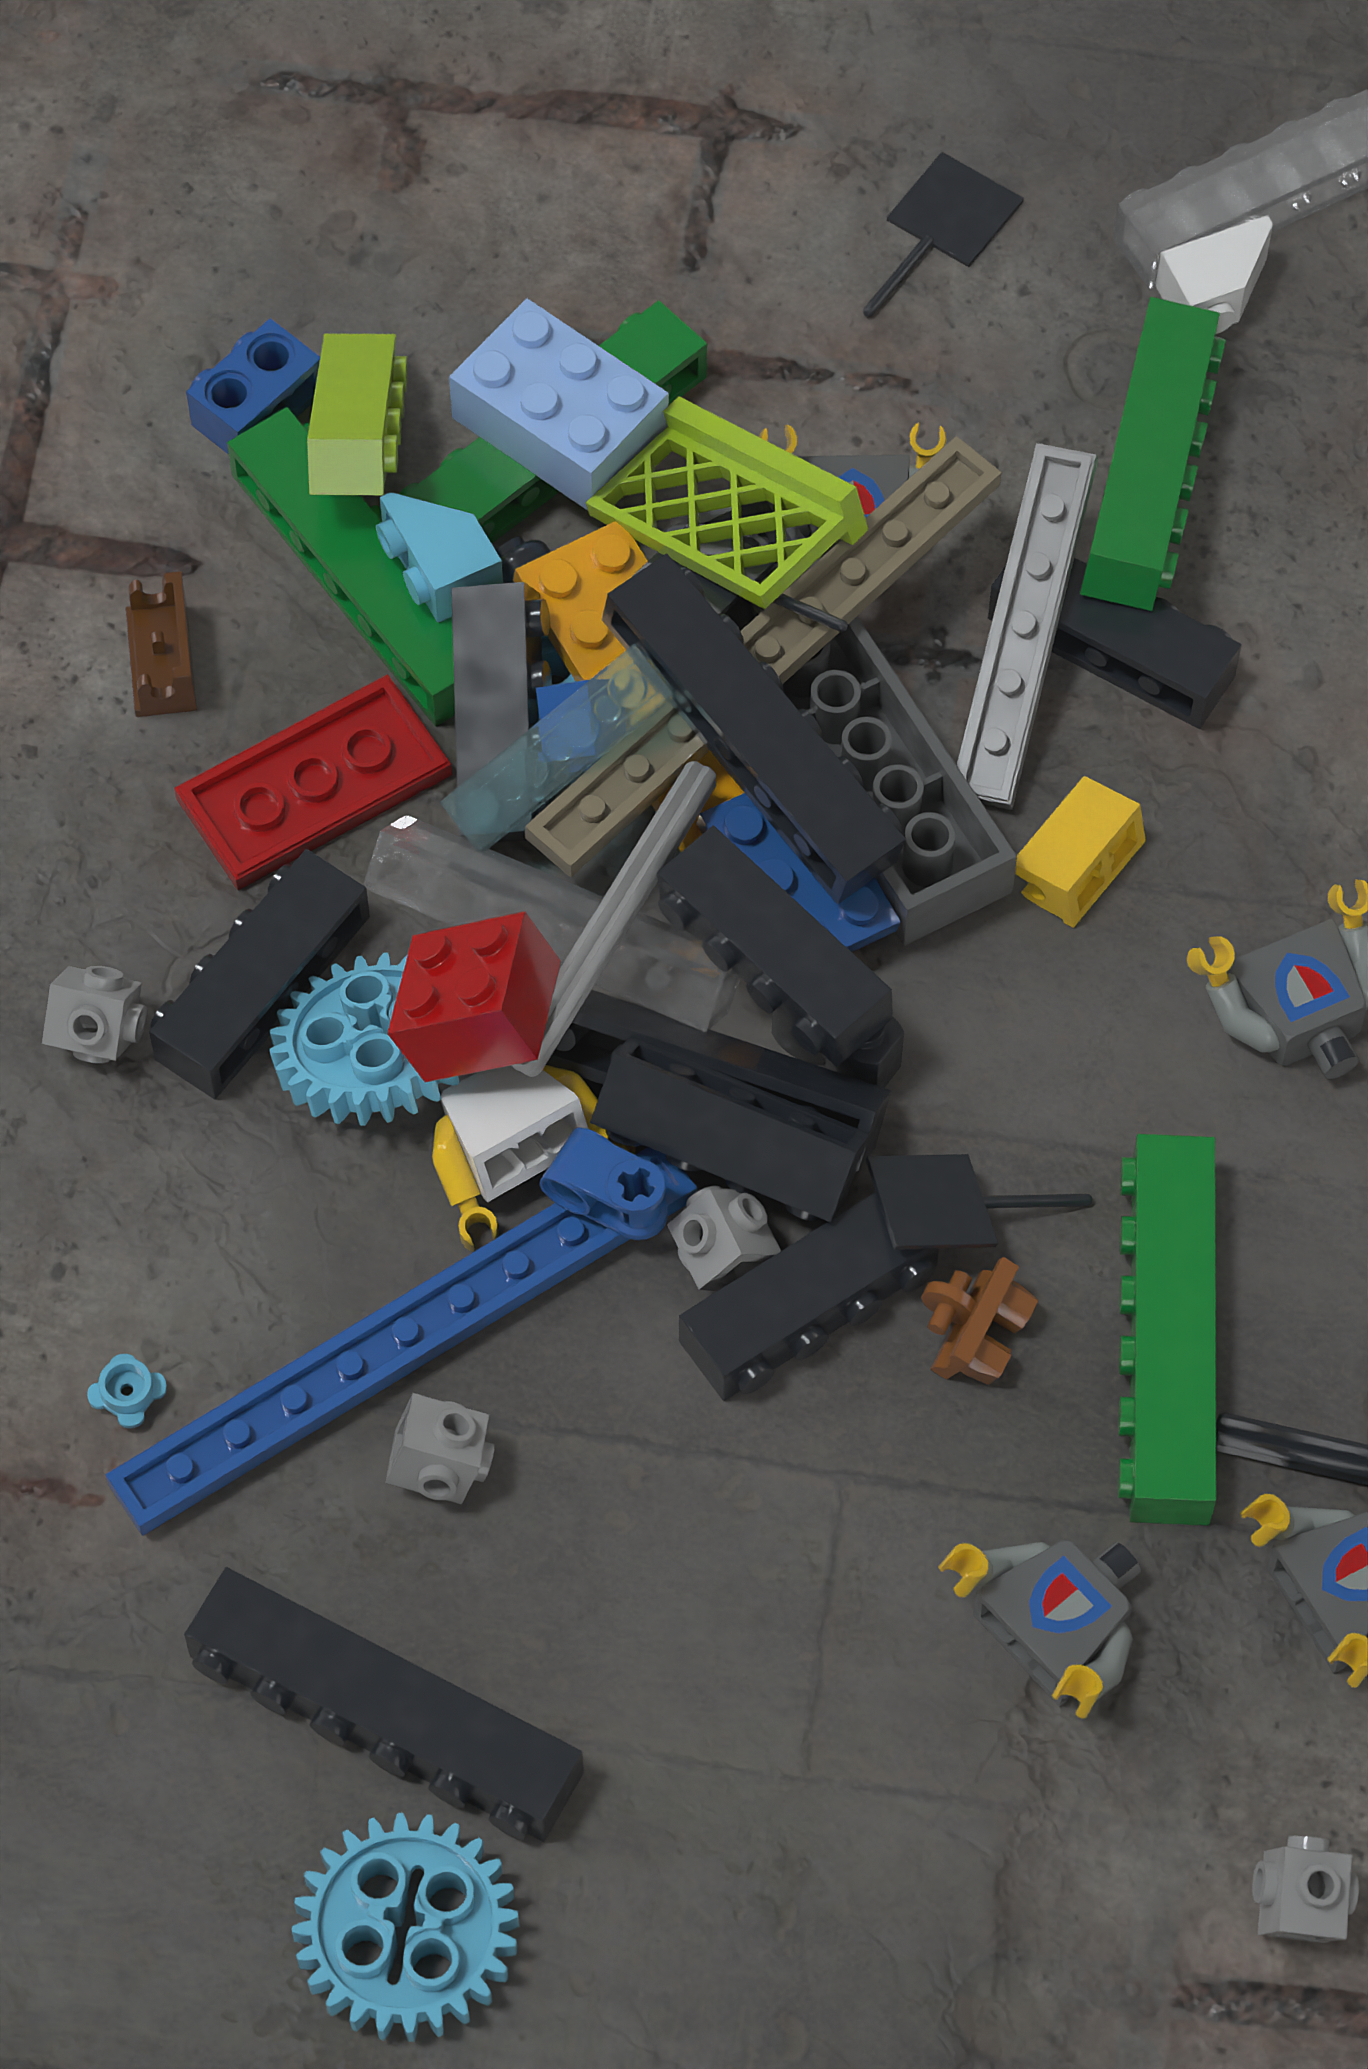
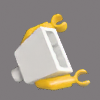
M510 1065L458 1076L460 1083L457 1086H450L441 1094V1103L445 1116L435 1126L432 1159L451 1206L458 1204L462 1214L458 1224L460 1239L464 1247L471 1252H474V1246L470 1235L467 1233L470 1225L477 1222L485 1223L490 1227L493 1239L498 1238L499 1235L496 1217L490 1210L479 1207L475 1196L482 1194L483 1198L489 1202L549 1168L574 1129L578 1127L587 1128L597 1132L612 1144L634 1155L636 1152V1147L623 1145L607 1136L606 1129L590 1123L598 1099L582 1077L574 1071L545 1065L539 1075L530 1077L515 1070Z

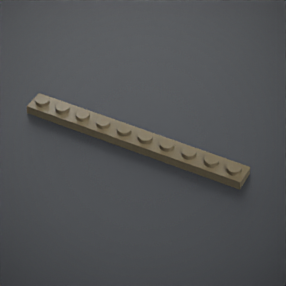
M954 437L865 518L868 531L853 545L843 540L838 542L783 594L841 618L849 624L1000 486L1002 472L960 438ZM771 603L742 629L741 633L747 650L758 663L761 661L768 663L778 674L783 684L832 640L839 631L775 603ZM666 698L525 826V839L571 878L675 783L687 763L691 761L698 762L710 750Z

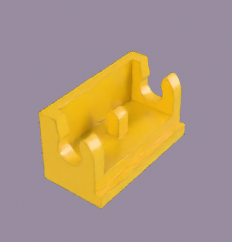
M1083 776L1017 855L1015 874L1029 882L1022 890V894L1039 907L1062 918L1063 923L1074 928L1146 841L1141 805Z

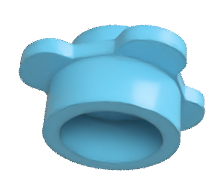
M119 1354L114 1356L110 1363L103 1368L98 1382L93 1383L89 1387L87 1397L94 1409L105 1408L118 1417V1422L122 1427L131 1429L140 1426L144 1422V1412L153 1400L161 1399L166 1394L167 1385L163 1375L157 1372L150 1373L148 1368L142 1362L136 1360L134 1356ZM125 1386L133 1388L132 1394L128 1396L121 1394V1390Z

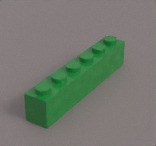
M1150 296L1084 574L1081 595L1152 611L1158 587L1171 588L1179 553L1167 551L1169 543L1180 545L1189 510L1177 507L1178 500L1190 501L1198 466L1188 464L1187 460L1188 456L1200 457L1207 423L1197 421L1196 419L1198 414L1209 415L1217 383L1216 380L1207 379L1206 374L1207 372L1218 374L1226 339L1215 337L1220 312Z
M659 300L642 313L636 312L628 316L619 326L617 332L599 345V347L668 392L669 405L679 396H684L707 378V342ZM479 437L466 448L453 450L445 457L436 471L420 483L414 482L409 484L399 495L474 514L489 541L493 544L560 491Z
M288 407L228 441L227 447L232 477L432 724L437 727L455 715L452 617L437 623L426 603L417 605L412 599L403 577V571L406 570L398 556L390 559L379 541L376 525L382 523L381 508L378 505L369 507L360 495H309L307 437L310 423L307 422L302 425Z
M1137 1134L1133 1157H1122L1120 1166V1196H1131V1216H1121L1120 1255H1131V1276L1121 1275L1119 1315H1131V1336H1120L1118 1371L1119 1375L1130 1376V1397L1120 1396L1118 1436L1130 1437V1459H1119L1118 1498L1130 1499V1522L1210 1526L1216 1503L1215 1137Z

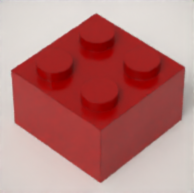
M525 911L413 935L387 1034L424 1082L538 1060L561 960Z

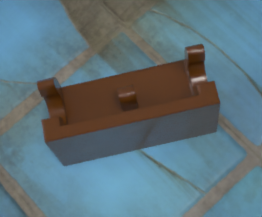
M181 571L164 573L162 580L163 591L157 594L144 593L143 585L138 579L133 580L128 587L130 606L125 608L136 717L197 711L188 610Z

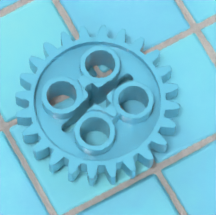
M382 953L375 966H368L362 955L357 956L354 970L348 972L335 963L331 965L332 979L325 981L319 977L311 976L309 981L312 992L307 994L293 991L290 996L294 1009L278 1010L277 1015L281 1026L270 1030L274 1047L270 1048V1054L283 1091L290 1090L293 1103L296 1106L308 1102L311 1115L314 1117L323 1114L330 1108L334 1123L340 1124L350 1112H356L360 1126L367 1124L372 1112L381 1111L383 1118L388 1123L393 1121L396 1107L403 1105L413 1115L418 1113L416 1099L421 1096L436 1102L441 1100L438 1089L439 1083L455 1086L460 1083L458 1076L424 1082L387 1034L407 956L402 959L399 965H392L389 954Z
M397 1813L394 1830L388 1833H384L377 1820L371 1818L368 1824L369 1839L361 1842L352 1832L346 1830L343 1832L346 1853L341 1856L327 1848H323L320 1851L322 1862L328 1871L326 1875L313 1871H306L304 1874L306 1886L316 1896L297 1897L294 1901L296 1913L309 1919V1921L300 1922L292 1926L294 1941L310 1945L296 1954L299 1969L304 1970L319 1968L309 1978L308 1986L312 1995L332 1989L326 2002L327 2011L331 2016L341 2012L348 2005L352 2007L350 2013L352 2030L357 2032L371 2017L376 2019L379 2039L385 2040L394 2023H403L408 2042H414L417 2035L418 2022L428 2021L434 2033L439 2037L444 2033L443 2015L449 2012L464 2024L470 2022L466 2003L470 1997L479 2003L487 2006L490 2005L492 1998L491 1992L484 1982L486 1978L498 1982H506L508 1979L507 1967L496 1956L508 1957L514 1956L517 1953L516 1940L509 1935L501 1933L519 1927L518 1911L501 1908L515 1899L512 1884L509 1883L492 1885L503 1873L501 1861L498 1858L479 1864L484 1853L483 1841L477 1838L461 1848L459 1846L461 1837L460 1825L457 1823H453L440 1837L435 1835L433 1817L429 1814L422 1820L418 1831H409L407 1820L403 1813ZM415 1869H422L424 1877L419 1885L414 1903L417 1926L410 1927L407 1934L404 1965L400 1981L396 1985H391L387 1982V1979L393 1967L398 1949L394 1927H399L404 1922L411 1874ZM376 1875H387L398 1883L395 1891L382 1899L368 1897L361 1889L369 1878ZM444 1888L457 1889L466 1896L464 1903L458 1909L450 1912H441L434 1909L429 1904V1901L437 1891ZM361 1941L374 1942L383 1949L380 1957L374 1963L366 1966L350 1963L345 1957L348 1950L354 1944ZM429 1954H439L451 1962L449 1970L443 1976L436 1979L423 1978L413 1969L422 1957Z

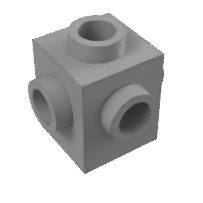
M68 966L50 984L42 1044L71 1050L77 1059L86 1062L105 1063L110 1060L116 1061L133 1042L138 1043L144 1031L147 1007L139 1004L142 982L124 979L121 971L111 967L90 966L86 969Z
M710 1186L694 1193L686 1202L687 1208L667 1224L678 1246L679 1258L682 1264L690 1271L699 1290L718 1291L781 1252L767 1224V1214L761 1203L754 1196L747 1193H739L733 1189H721L719 1186Z
M412 1393L395 1429L385 1483L419 1492L431 1499L448 1500L462 1504L473 1481H485L492 1462L494 1444L485 1441L489 1414L465 1408L456 1402L440 1401Z
M1289 1836L1287 1846L1264 1851L1263 1861L1257 1863L1252 1881L1253 1900L1255 1903L1260 1904L1258 1935L1320 1943L1345 1940L1347 1937L1348 1915L1354 1912L1359 1893L1357 1875L1351 1872L1352 1855L1329 1852V1840L1306 1836Z

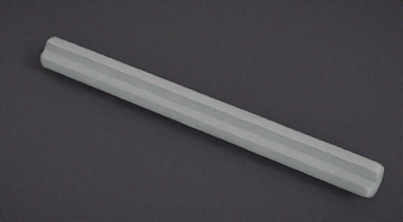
M691 761L684 766L559 969L538 1060L511 1065L515 1070L530 1077L539 1075L658 882L657 872L670 862L715 789L716 773L710 767L703 766L697 761Z

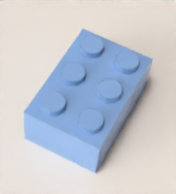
M528 298L449 376L451 412L454 420L586 510L588 509L585 502L667 427L663 411L669 406L668 392Z

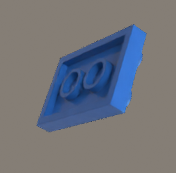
M745 793L699 813L696 824L702 834L714 825L851 952L897 931L901 921L876 878L837 905Z

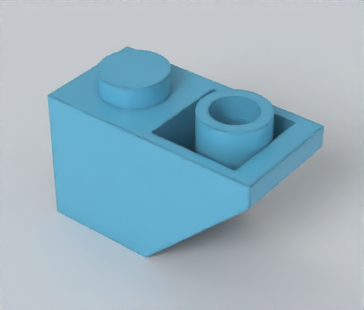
M392 492L380 497L382 523L376 525L379 541L390 559L397 556L400 558L406 569L403 571V577L412 599L417 605L426 603L437 623L452 617L451 588L503 584L502 561L474 514Z

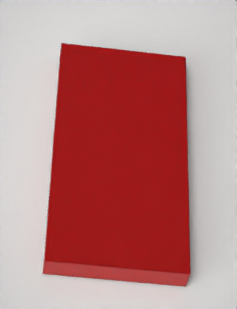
M387 674L174 788L177 801L236 889L240 890L281 868L283 865L296 860L305 849L312 851L452 775V768L447 757Z

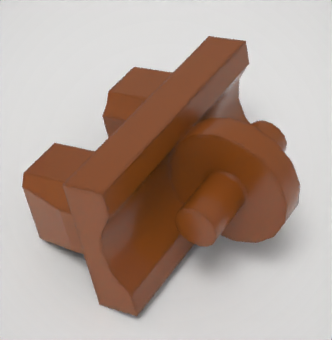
M1001 1257L998 1259L993 1271L982 1270L979 1272L968 1294L966 1291L972 1282V1278L967 1273L958 1270L954 1272L949 1284L939 1281H932L927 1284L921 1299L924 1305L933 1312L927 1325L928 1329L935 1334L945 1335L950 1323L953 1322L930 1368L931 1371L946 1380L960 1371L968 1377L987 1385L1002 1375L1011 1357L1012 1350L986 1335V1332L993 1320L1015 1334L1028 1322L1038 1303V1299L1013 1280L1019 1268L1018 1265L1005 1257Z

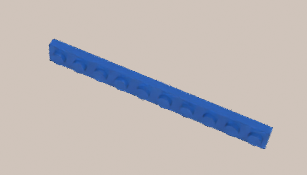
M649 1147L635 1154L644 1160L651 1161L660 1168L664 1175L666 1190L664 1198L667 1202L668 1216L686 1206L687 1200L697 1192V1187L684 1169L668 1162L665 1158L666 1154ZM554 1203L105 1474L107 1484L143 1536L630 1239L584 1215L572 1213Z

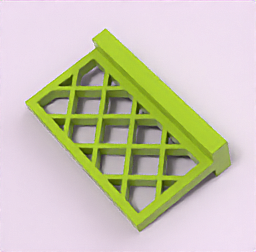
M680 396L663 411L667 427L585 502L590 516L607 525L616 521L638 542L663 555L667 553L677 563L763 609H766L838 539L853 545L868 531L856 486ZM672 451L687 459V466L655 472V467ZM724 478L731 484V489L698 495V482ZM688 484V497L656 503V490ZM645 492L646 505L624 509L614 506L623 496ZM768 501L775 505V512L742 518L741 505ZM732 507V520L699 526V513ZM689 515V528L662 532L657 529L658 520ZM812 524L819 528L809 538L786 542V528ZM776 530V544L743 549V536ZM733 538L734 551L710 556L700 552V544ZM778 562V568L761 584L745 576V567Z

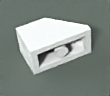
M1267 215L1162 251L1156 281V288L1162 299L1220 312L1215 334L1223 332L1232 324L1239 322L1267 259L1273 226L1269 216Z

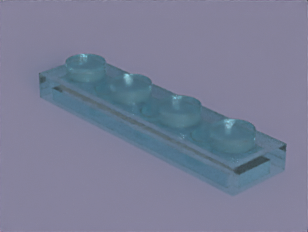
M633 644L440 803L476 851L485 852L678 694L642 647L638 644Z

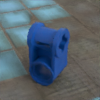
M578 1127L572 1131L539 1183L547 1197L560 1207L572 1213L584 1215L632 1240H646L657 1235L665 1227L668 1219L667 1202L664 1198L666 1192L665 1177L660 1168L651 1161L644 1160L612 1144L602 1135L587 1128Z

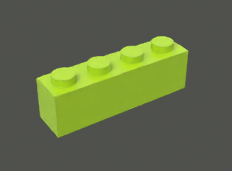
M324 333L307 437L309 495H384L386 472H397L398 445L401 444V418H404L405 407L404 392H407L408 361L407 356H396V334Z

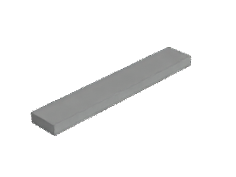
M1036 443L957 762V767L984 805L1008 810L1013 809L1098 463L1096 454Z

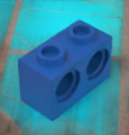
M269 318L255 332L244 334L235 343L231 353L214 368L203 370L193 380L190 388L186 391L191 425L229 455L227 442L286 407L297 418L313 403L320 356ZM270 369H279L276 371H267ZM231 405H236V406H237V407H234V408H224V407L231 406Z

